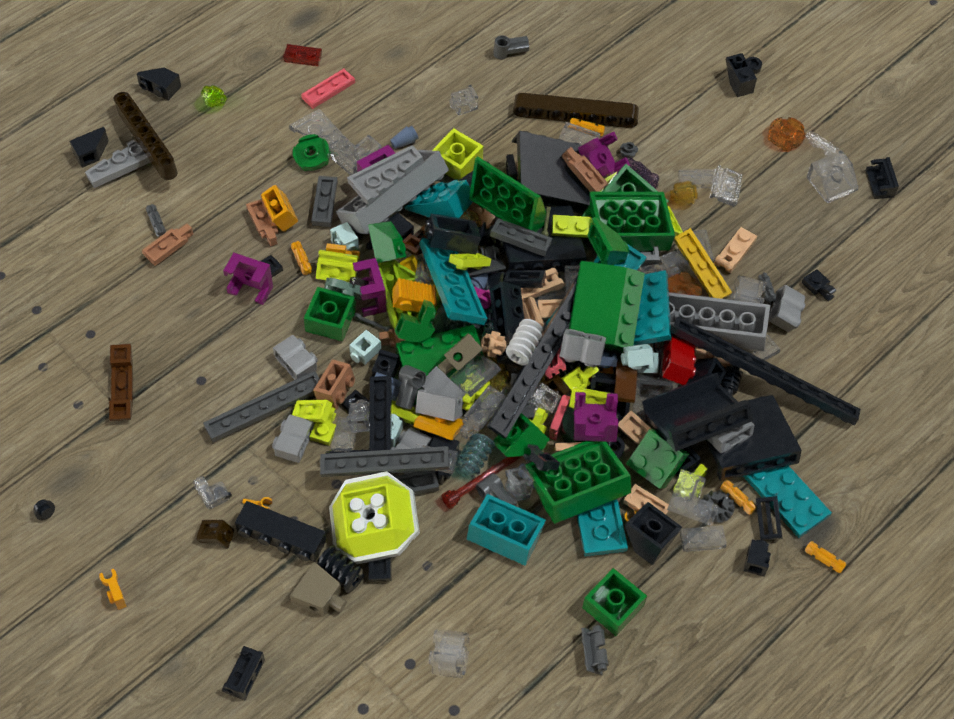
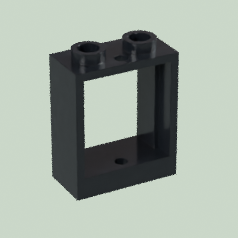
M431 213L429 220L425 222L424 231L427 232L426 239L429 240L430 247L476 255L481 238L476 221Z

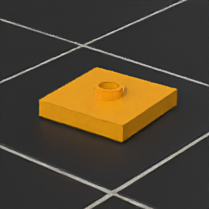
M420 414L414 422L415 428L449 440H453L465 425V420L460 418L450 421L425 414Z

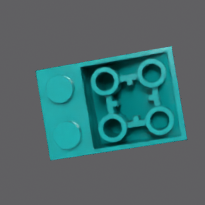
M453 180L449 183L440 182L436 185H431L426 191L417 194L416 199L409 202L404 208L429 218L431 213L460 218L473 203L469 199L471 188L467 180Z

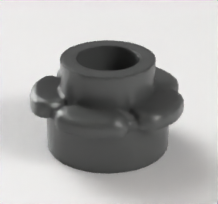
M632 142L623 143L620 146V152L624 158L632 159L638 152V147Z

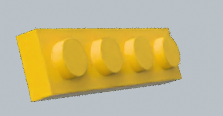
M689 228L675 236L674 242L711 298L724 299L731 295L732 291L692 229Z

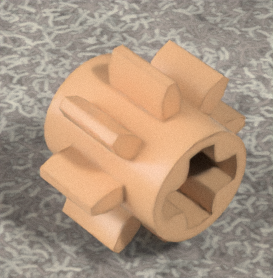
M492 331L491 334H486L481 340L483 352L487 353V356L494 358L496 354L502 355L506 349L505 337L500 336V333Z

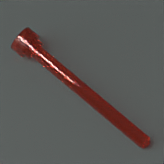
M523 456L506 457L456 491H446L441 495L444 504L449 509H452L458 505L460 498L476 488L475 485L492 473L497 474Z

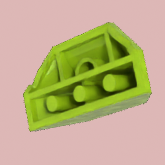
M391 260L378 263V267L386 290V310L390 323L395 329L401 313L417 317L419 313L410 310L402 311L400 308L393 307L392 289L398 278L421 283L418 274L400 265L398 261Z

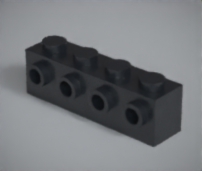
M502 281L489 290L494 331L499 332L500 336L505 337L507 348L516 329L519 327V323L524 319L521 286ZM506 349L502 355H497V363L513 367L519 366V364L513 362L507 356Z
M246 501L235 521L237 532L242 537H252L257 539L259 543L265 546H275L286 554L289 552L293 553L303 561L311 560L316 562L327 541L324 530Z

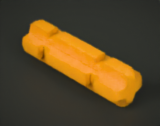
M571 118L569 123L570 129L576 130L578 128L579 131L590 134L596 133L595 135L603 136L605 132V126L598 124V126H595V123L583 120L580 122L576 118Z
M301 242L291 243V249L295 254L294 256L301 268L302 274H311L312 267L308 262L309 260L304 249H302Z
M730 480L724 481L720 489L725 494L728 493L729 497L738 506H743V510L751 515L757 508L756 504L752 500L749 501V498L740 489L734 488V484Z
M810 541L805 548L806 553L811 556L815 555L817 560L828 567L832 566L834 571L841 573L844 570L846 562L840 558L837 560L835 555L824 548H818V545L813 541Z

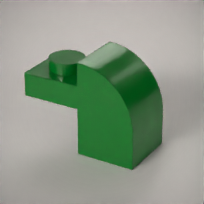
M424 299L417 317L401 313L394 330L398 338L409 342H421L433 334L435 328L430 321L434 320L436 310L432 302Z

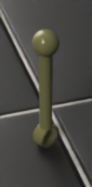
M551 207L546 209L544 230L541 232L545 236L549 235L547 229Z

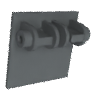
M486 246L484 250L483 247H480V253L491 258L490 266H484L481 269L468 267L467 272L469 276L477 277L481 273H497L502 269H506L498 256V246Z

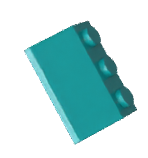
M487 494L469 524L467 540L526 566L535 549L546 519Z

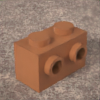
M332 359L313 389L317 400H328L332 403V408L338 409L339 405L344 402L347 392L355 383V377L350 364Z

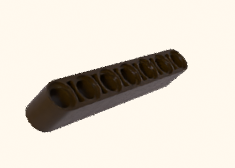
M127 92L117 93L113 99L119 116L161 178L164 180L174 179L178 172L173 156L130 94Z
M518 93L515 95L513 113L523 118L570 122L571 118H576L580 122L583 120L595 123V125L633 128L638 124L639 107L632 103Z

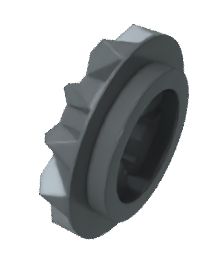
M711 490L703 496L700 504L703 515L713 522L729 520L735 510L734 500H731L728 494L721 493L720 490L717 492ZM722 502L721 508L718 507L713 511L714 503Z

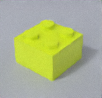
M454 128L432 150L439 151L449 169L445 174L458 181L473 171L477 156L483 159V145Z

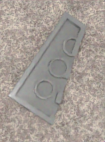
M131 140L122 151H115L110 159H103L87 170L85 174L92 186L96 188L151 163L138 142Z
M411 145L347 177L348 183L364 202L370 205L423 162V156Z

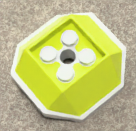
M387 471L345 480L329 506L333 545L336 546L335 550L342 551L344 556H348L356 564L400 556L411 541L420 534L413 490ZM370 513H375L372 519L367 520V516Z

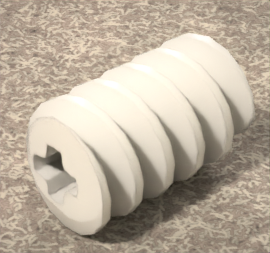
M523 319L506 348L507 356L519 365H527L539 343L538 340L542 338L541 332L543 327L532 319Z

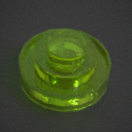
M206 85L201 90V95L207 106L214 108L215 106L225 105L227 97L221 88L215 85Z

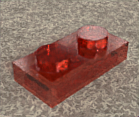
M287 44L283 56L284 62L319 67L322 49Z

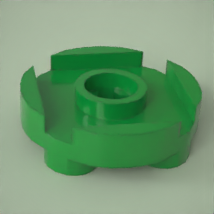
M310 134L298 140L299 143L296 147L294 146L292 154L296 164L303 171H314L328 165L331 151L324 138L322 139L318 135ZM312 149L316 152L314 155H307Z

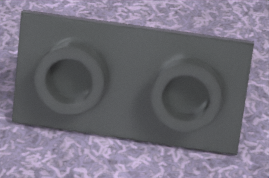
M600 625L593 626V630L581 628L586 670L603 675L602 671H606L607 666H609L606 649L602 648L599 650V647L606 645L604 630Z

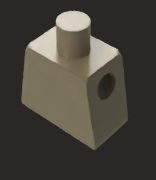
M467 333L444 354L446 359L438 367L445 375L453 368H456L458 371L483 349ZM460 352L462 353V358L458 361L454 360L453 356Z
M315 562L290 595L291 603L294 606L320 616H325L330 608L341 613L347 604L346 600L339 597L341 593L340 583Z

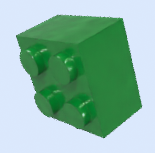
M317 287L303 318L305 332L343 342L356 311L355 297Z
M649 429L626 465L659 489L668 486L690 453L684 449L675 452L655 429Z
M612 568L587 594L582 608L613 635L617 636L644 607L647 595L616 569Z

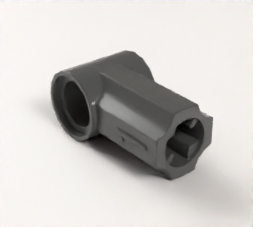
M500 35L495 38L493 55L497 59H506L509 54L529 51L527 36L508 38L507 36Z
M405 365L399 372V380L402 383L395 405L412 409L418 388H421L426 382V374L410 365Z
M490 474L475 485L477 492L483 499L489 494L517 506L516 501L504 489L502 481L496 474Z

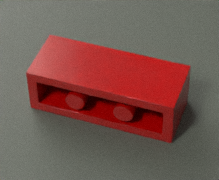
M671 333V340L664 341L662 377L685 385L689 379H692L696 372L694 367L696 347L692 343L679 339Z

